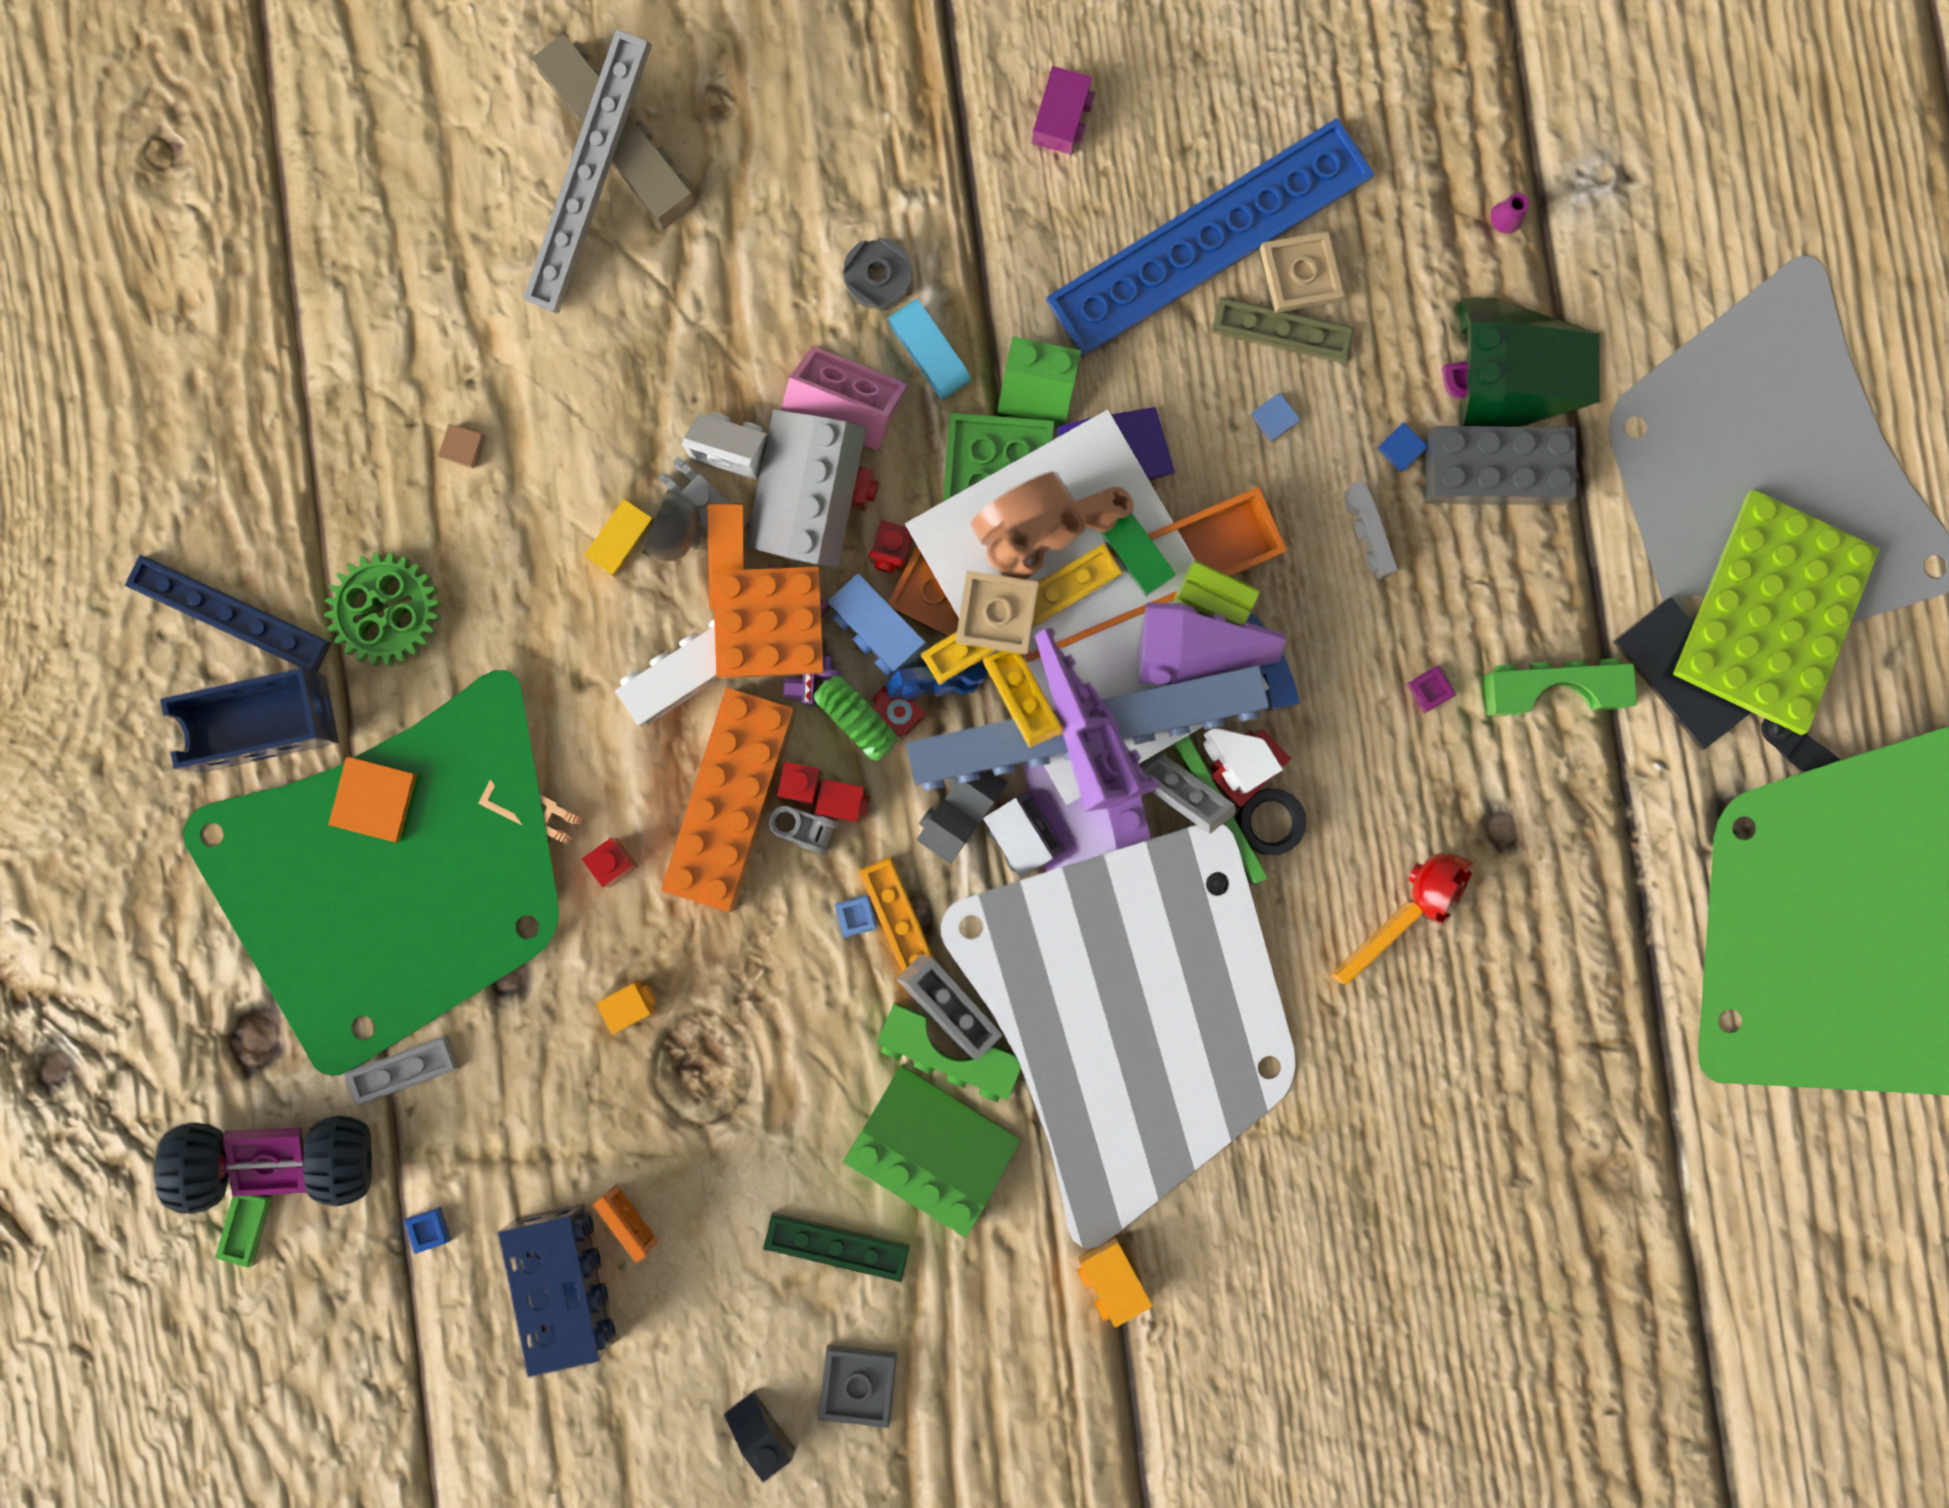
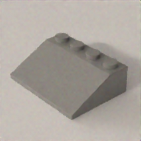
M773 410L746 547L795 560L838 568L866 427L814 415Z

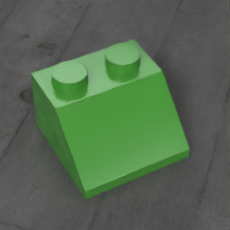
M1012 336L997 414L1023 419L1054 421V426L1057 427L1065 425L1081 351Z

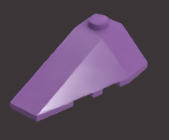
M1147 602L1138 646L1139 682L1176 684L1249 667L1280 662L1286 642V634L1250 623H1245L1241 626L1227 623L1225 616L1215 613L1211 618L1196 614L1194 607L1184 604Z

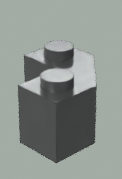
M991 770L979 772V780L959 784L958 777L950 779L947 784L952 786V789L937 810L930 807L919 823L924 829L916 840L949 864L954 861L1008 784L998 775L994 776V772Z

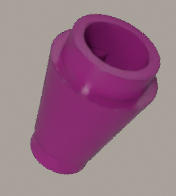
M1515 193L1498 202L1492 208L1490 214L1493 227L1497 231L1506 234L1518 231L1524 223L1529 207L1528 198L1522 193Z

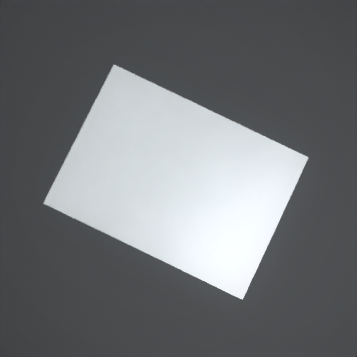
M1108 409L905 523L958 617H960L967 571L1002 576L1001 572L990 564L987 557L988 548L986 545H981L971 528V521L991 502L1034 477L1052 471L1057 472L1075 501L1111 487L1117 486L1124 489L1133 501L1134 508L1132 514L1147 534L1173 523ZM1086 527L1084 532L1064 549H1051L1044 553L1042 567L1027 580L1038 581L1048 577L1105 543L1108 550H1111V547L1098 530ZM1175 530L1152 540L1176 573L1173 579L1146 597L1118 557L1114 556L1113 558L1123 574L1033 628L1029 640L1031 652L1039 650L1035 635L1045 628H1053L1056 633L1053 636L1056 643L1143 606L1147 602L1150 603L1177 591L1189 564L1195 560L1179 531ZM1171 601V602H1168L1167 604H1176V603H1174L1173 601ZM1145 613L1060 649L1064 656L1071 654L1076 662L1072 667L1083 684L1091 683L1102 700L1172 685L1139 682L1138 646ZM1022 654L1052 710H1056L1041 657L1027 662L1025 655ZM1262 676L1264 688L1266 691L1269 689V687ZM1203 723L1189 726L1190 732L1193 733L1202 728ZM1166 731L1154 734L1156 741L1135 745L1134 740L1129 739L1125 740L1124 743L1130 751L1135 749L1142 757L1138 763H1141L1191 733L1169 737V733ZM1063 754L1049 757L1051 764L1044 765L1064 802L1068 805L1081 797L1071 760H1064Z

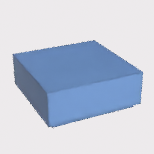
M1280 392L1251 413V417L1270 442L1300 421V418Z
M869 895L835 904L843 938L878 929Z

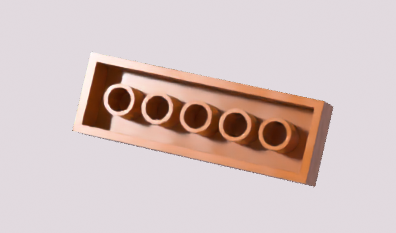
M727 687L725 688L663 881L662 892L726 912L734 911L797 714L794 708Z

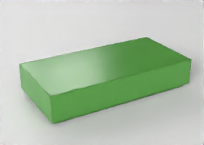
M252 1195L232 1197L215 1259L247 1268L254 1265L273 1196Z

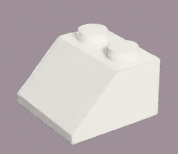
M710 412L709 416L699 413L685 435L682 446L693 461L758 480L767 434L763 433L764 429L753 423L744 422L743 426L731 423L728 416L717 412Z

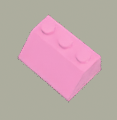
M812 345L789 377L781 411L830 418L866 427L863 447L878 451L890 430L908 384Z

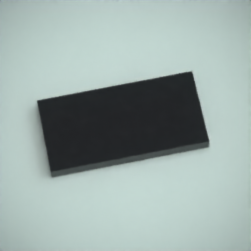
M1668 597L1614 639L1613 642L1627 660L1634 664L1636 671L1702 750L1710 746L1752 712L1673 675L1693 623L1673 598Z

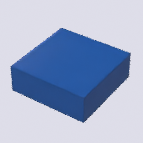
M1403 422L1377 450L1402 473L1428 446Z
M441 1207L404 1219L414 1254L451 1241Z

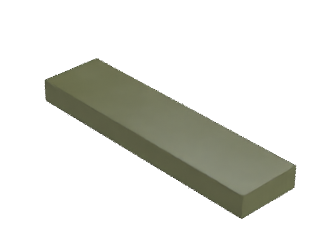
M1219 297L1211 333L1345 364L1348 359L1354 327L1288 312L1275 313V310Z

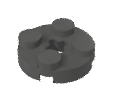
M878 238V240H871L869 242L865 240L856 244L844 261V282L848 293L860 305L878 311L888 310L891 306L899 303L907 295L912 284V267L906 251L896 242L886 238ZM881 266L885 268L884 275L886 278L884 280H871L872 274L869 270L872 267L877 270Z

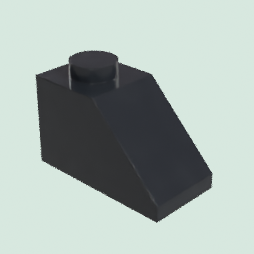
M754 1391L724 1413L740 1453L762 1483L792 1461L796 1449Z

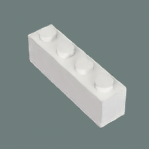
M714 620L708 624L710 629L701 635L693 633L684 638L679 643L681 648L669 655L668 652H664L650 661L652 667L641 674L638 671L632 672L620 681L622 686L615 691L639 727H647L719 680L716 677Z

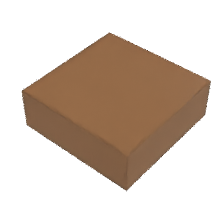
M448 424L438 457L474 469L485 436L481 433Z

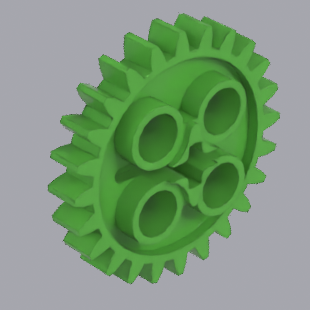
M375 552L372 563L364 556H360V567L347 563L350 574L346 576L337 573L336 575L342 583L340 586L329 585V588L336 595L335 598L325 599L326 603L334 607L332 611L324 613V617L335 620V623L331 624L327 629L333 633L340 632L334 642L338 645L347 643L344 649L345 654L353 655L357 652V661L364 663L369 657L370 664L374 666H379L381 659H383L384 664L391 667L394 664L395 656L400 662L407 663L406 652L418 657L420 655L417 648L419 643L430 646L425 635L427 633H438L435 628L430 626L431 621H440L442 617L433 613V609L442 606V603L431 599L439 590L434 586L426 587L431 582L432 577L428 574L419 576L422 567L418 564L410 567V559L404 556L397 563V556L393 553H388L385 562L382 555ZM398 579L400 582L398 592L389 596L387 591L388 584L392 580ZM361 592H365L367 594L365 605L361 608H356V596ZM408 597H412L411 602L407 604H398L405 601ZM383 603L390 606L384 609L385 616L377 614L378 612L383 610ZM406 611H410L412 613V622L409 626L402 628L399 622L400 617ZM361 615H367L366 617L359 620L358 623H355L356 617ZM373 624H378L379 635L374 640L369 641L367 638L369 627Z

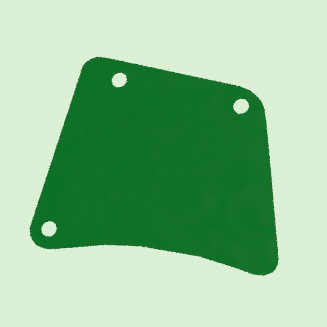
M493 670L480 676L463 691L412 727L353 757L418 774L401 840L398 843L328 825L344 763L285 786L206 804L194 811L185 824L183 832L185 847L314 1068L322 1074L330 1076L342 1075L358 1067L530 961L546 948L553 937L558 925L559 909L522 690L518 679L507 670ZM490 780L495 787L488 801L514 813L522 825L478 804ZM215 823L222 828L223 839L218 845L207 846L202 842L201 830L206 824ZM525 915L534 917L539 924L537 935L531 939L521 938L516 932L517 921ZM361 1016L370 1018L375 1025L373 1035L366 1040L356 1038L352 1032L354 1020Z

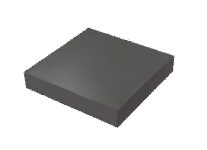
M827 1345L818 1420L889 1428L898 1353Z

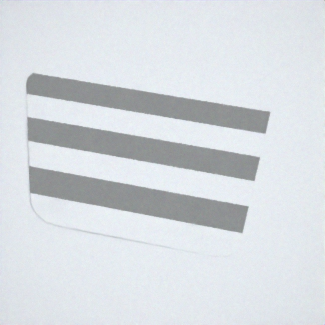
M1223 824L1211 834L1198 825H1194L957 900L947 909L943 916L941 933L946 948L995 1016L1020 1063L1051 1147L1063 1200L1067 1228L1073 1241L1082 1248L1093 1249L1107 1243L1271 1110L1288 1092L1296 1067L1294 1046L1239 848L1233 833ZM1214 872L1224 873L1229 880L1228 890L1219 896L1212 895L1206 888L1207 878ZM968 915L979 917L983 923V931L975 939L965 938L959 930L961 920ZM1266 1056L1276 1057L1280 1062V1072L1273 1079H1265L1258 1072V1064Z

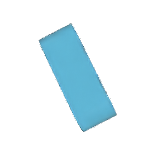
M914 299L887 317L894 333L942 401L972 381L967 369L918 299Z

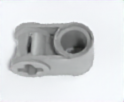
M787 806L774 810L769 820L770 829L775 835L826 856L830 852L827 847L834 828H838L840 824L811 812L809 814ZM784 812H790L796 820L794 829L787 833L780 831L776 825L777 817ZM823 826L819 840L815 842L819 829Z

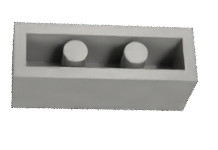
M920 954L896 978L965 1055L979 1060L1003 1035L932 957Z

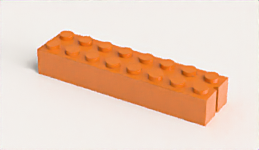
M1259 487L1148 534L1150 539L1154 540L1178 530L1196 561L1230 577L1237 576L1279 558L1287 552ZM1112 549L1109 550L1113 557L1116 556ZM1177 591L1150 603L1171 602ZM1147 604L1056 642V644L1061 649L1143 614L1146 611ZM1029 646L1027 655L1024 654L1027 662L1041 657L1039 650L1032 653Z

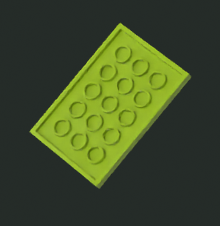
M1752 489L1746 494L1673 675L1774 723L1780 724L1800 735L1808 733L1880 548Z

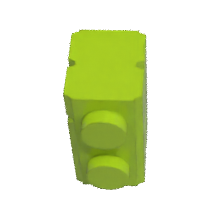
M1194 560L1189 564L1173 602L1194 607L1196 614L1210 618L1214 613L1225 616L1227 623L1241 626L1246 623L1260 590Z

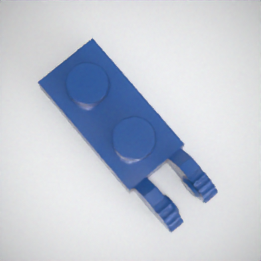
M978 662L939 685L928 666L899 669L886 684L889 698L903 697L905 700L915 699L922 694L935 693L936 696H943L953 691L960 695H966L967 693H973L978 688L979 683H982L987 678L988 670H986L983 664Z

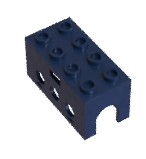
M304 668L160 699L163 716L176 719L184 734V751L175 750L170 752L173 769L205 773L339 743L326 675Z
M584 1204L514 1219L498 1231L527 1378L600 1362L612 1346V1340L616 1339L614 1321L612 1318H607L605 1305L609 1302L608 1290L605 1283H600L598 1269H601L600 1253L597 1247L593 1248L590 1234L594 1233L593 1218L590 1212L586 1213ZM513 1257L515 1259L517 1268L515 1270H513L511 1258ZM546 1324L547 1331H543L542 1325ZM527 1335L531 1337L532 1347L528 1345Z

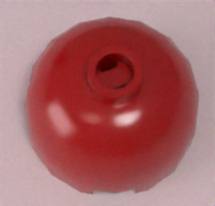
M1437 853L1430 856L1423 865L1418 862L1415 864L1408 881L1413 883L1412 900L1423 911L1422 914L1441 925H1445L1451 917V914L1446 911L1449 905L1453 906L1456 902H1460L1472 875L1469 869L1473 867L1475 862L1453 853Z

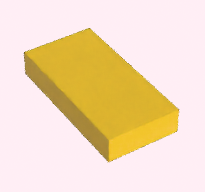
M623 499L584 556L615 577L654 520Z

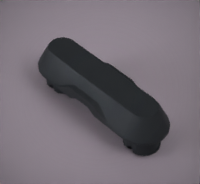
M1766 718L1761 724L1763 737L1785 759L1802 772L1841 761V759L1826 747L1817 743L1807 733L1800 735Z

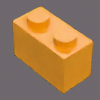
M1116 1236L1104 1245L1093 1248L1078 1257L1082 1267L1077 1269V1273L1086 1289L1093 1286L1099 1298L1094 1301V1304L1103 1321L1110 1318L1116 1328L1153 1307Z

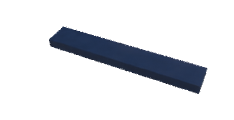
M139 555L124 585L292 664L314 672H318L332 644L321 637L143 555Z

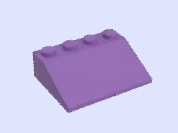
M1028 762L1022 763L1028 791L1065 849L1064 852L1045 863L1047 872L1151 839L1141 796L1111 808L1085 812L1081 797L1066 805L1044 765L1029 768Z

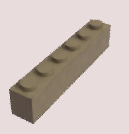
M563 33L534 55L531 60L538 73L582 127L601 70L599 67L593 70L586 62L590 58L578 41L572 44ZM628 114L611 164L664 230L696 205L691 194L695 189L683 173L677 176L670 166L674 163L663 147L660 146L656 149L649 141L653 136L641 120L635 123Z

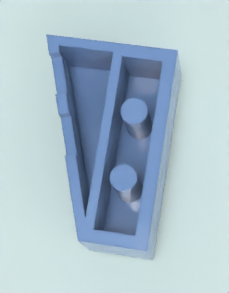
M858 573L827 601L834 610L830 617L844 632L850 628L856 636L852 640L866 655L871 651L878 658L874 663L888 678L899 669L927 666L921 656V653L929 649L925 641Z

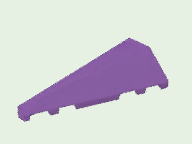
M1045 628L1036 634V642L1059 722L1062 726L1063 736L1085 812L1111 808L1160 787L1156 777L1149 779L1139 765L1138 761L1142 757L1136 749L1130 751L1121 739L1118 732L1121 729L1120 725L1091 683L1083 684L1072 667L1076 662L1071 654L1068 656L1063 655L1054 641L1053 636L1056 633L1053 628Z

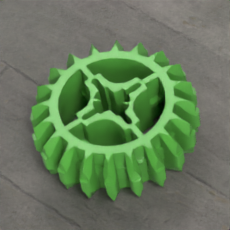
M833 675L819 686L820 689L814 694L816 703L871 760L878 761L883 755L886 756L893 749L892 747L898 742L896 733L841 676Z

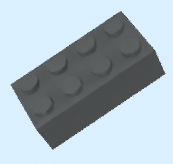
M1434 426L1425 435V444L1428 446L1425 449V504L1564 505L1576 498L1575 428Z

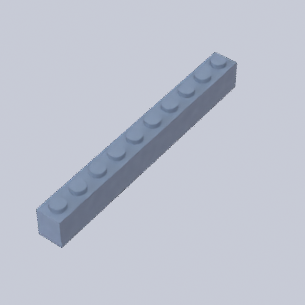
M1260 666L1102 700L1121 727L1118 731L1123 741L1133 739L1135 745L1156 741L1154 734L1168 731L1169 737L1191 733L1189 726L1202 723L1204 730L1224 726V719L1238 716L1239 722L1260 718L1259 711L1269 708ZM1053 710L1054 714L1056 715V717H1057V719H1058V721H1059V718H1058V715H1057V711H1056V710ZM1014 719L906 742L915 786L923 785L924 791L945 787L944 780L958 777L959 784L979 780V772L993 770L994 776L1015 772L1014 765L1028 762L1029 768L1051 764L1049 757L1061 754L1064 755V760H1070L1063 732L1061 735L1029 748Z

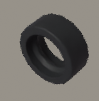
M1264 789L1256 792L1240 807L1237 814V824L1253 851L1262 855H1280L1292 850L1302 840L1306 830V814L1302 804L1292 794L1281 789ZM1267 801L1278 802L1284 805L1292 818V827L1289 834L1283 840L1276 843H1267L1260 840L1254 834L1251 827V816L1254 810L1260 804Z

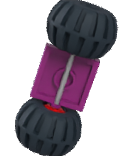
M338 1115L325 1118L314 1124L307 1133L304 1147L301 1127L230 1130L224 1134L220 1129L212 1125L190 1122L178 1125L162 1136L156 1150L154 1165V1183L157 1197L164 1207L174 1212L195 1214L216 1206L222 1201L226 1193L228 1180H230L232 1196L307 1193L316 1202L337 1207L351 1204L361 1199L370 1188L372 1177L371 1134L364 1122L354 1117Z

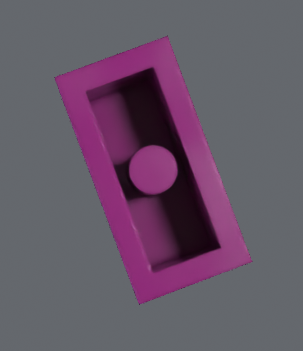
M1052 66L1034 125L1032 144L1069 155L1072 153L1074 143L1081 145L1086 124L1081 123L1084 111L1091 112L1096 94L1095 91L1090 90L1092 77Z

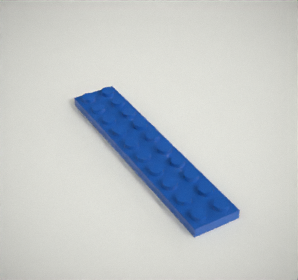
M1335 118L1046 297V302L1075 348L1081 351V357L1084 358L1259 250L1263 242L1275 240L1372 180L1375 174L1339 119Z

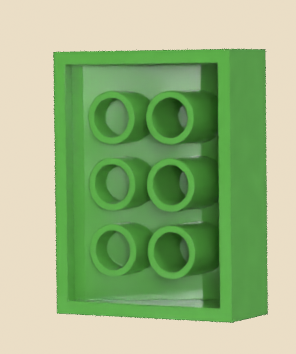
M900 1065L846 1154L843 1163L966 1238L988 1202L1021 1139Z

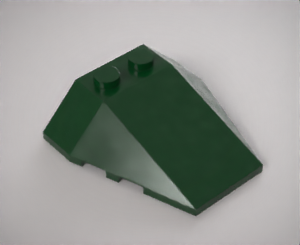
M1497 298L1460 299V333H1467V395L1460 401V426H1526L1539 420L1562 415L1600 402L1599 333Z

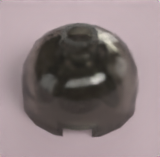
M667 489L644 546L643 554L663 561H677L685 557L691 547L696 550L698 549L705 530L699 528L701 516L698 508L690 499Z

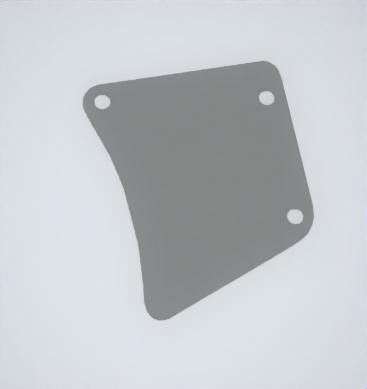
M1806 255L1790 260L1635 383L1615 404L1609 424L1611 447L1662 600L1664 601L1666 598L1672 597L1685 614L1684 604L1687 598L1697 595L1704 599L1746 494L1752 489L1880 548L1851 623L1949 593V534L1912 487L1881 434L1848 354L1834 304L1829 277L1823 265L1815 258ZM1631 416L1641 417L1646 422L1647 430L1641 438H1630L1624 431L1625 421ZM1937 555L1944 559L1947 568L1943 576L1932 578L1925 573L1923 565L1928 557ZM1686 614V616L1694 624L1696 618H1692Z

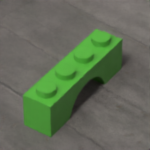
M1621 658L1599 660V666H1586V660L1564 662V668H1551V662L1529 664L1530 670H1517L1515 664L1494 666L1495 672L1484 675L1487 717L1522 715L1532 712L1537 697L1551 685H1561L1575 690L1586 701L1590 711L1626 709L1637 706L1634 664H1621Z
M897 1002L893 1003L876 1043L883 1046L881 1052L887 1056L900 1060L902 1055L915 1060L914 1067L933 1074L935 1069L948 1074L946 1080L962 1088H966L967 1083L980 1088L979 1095L998 1102L1000 1097L1008 1100L1021 1070L1015 1053L994 1044L979 1060L972 1057L955 1058L944 1054L933 1044L929 1037L927 1015Z

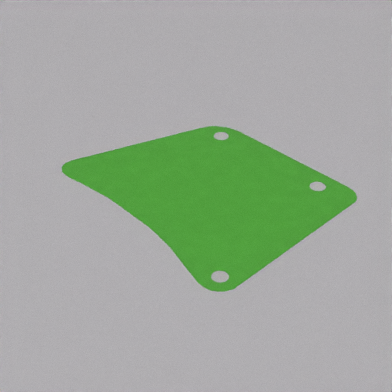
M1949 726L1752 789L1733 799L1723 811L1717 822L1713 840L1698 1045L1699 1064L1709 1079L1716 1083L1949 1095ZM1740 817H1749L1756 825L1755 834L1748 840H1740L1733 833V823ZM1729 1009L1736 1010L1742 1017L1741 1027L1732 1033L1723 1031L1718 1021L1722 1012Z

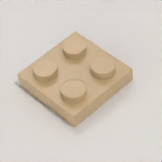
M1329 231L1263 242L1259 247L1275 313L1340 302L1345 297Z
M967 571L956 644L1027 655L1039 582Z

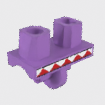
M823 656L824 674L803 675V680L785 679L784 698L802 702L804 706L815 707L816 680L820 679L821 685L833 675L841 676V671L831 670L832 657Z

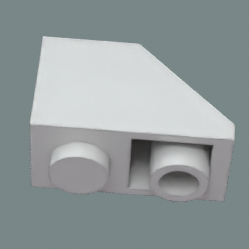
M1216 728L1203 734L1207 739L1203 743L1206 751L1214 761L1220 760L1226 769L1222 775L1233 791L1238 789L1241 794L1247 793L1283 770L1264 739Z

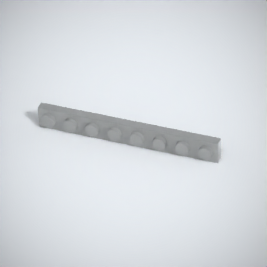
M617 29L614 33L523 297L525 301L556 313L560 312L652 44L646 40Z

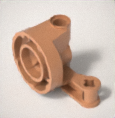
M1052 471L1018 485L991 502L971 521V528L981 545L987 546L988 560L995 569L1001 572L1002 576L1027 580L1042 567L1044 553L1051 549H1064L1083 533L1086 527L1100 532H1109L1115 527L1116 520L1127 517L1132 513L1134 505L1128 492L1117 486L1075 501L1059 474Z

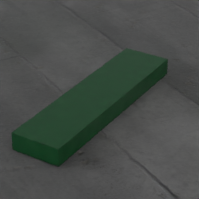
M772 1212L763 1250L902 1282L910 1245Z

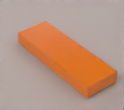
M744 503L707 504L709 609H714L712 571L745 570Z

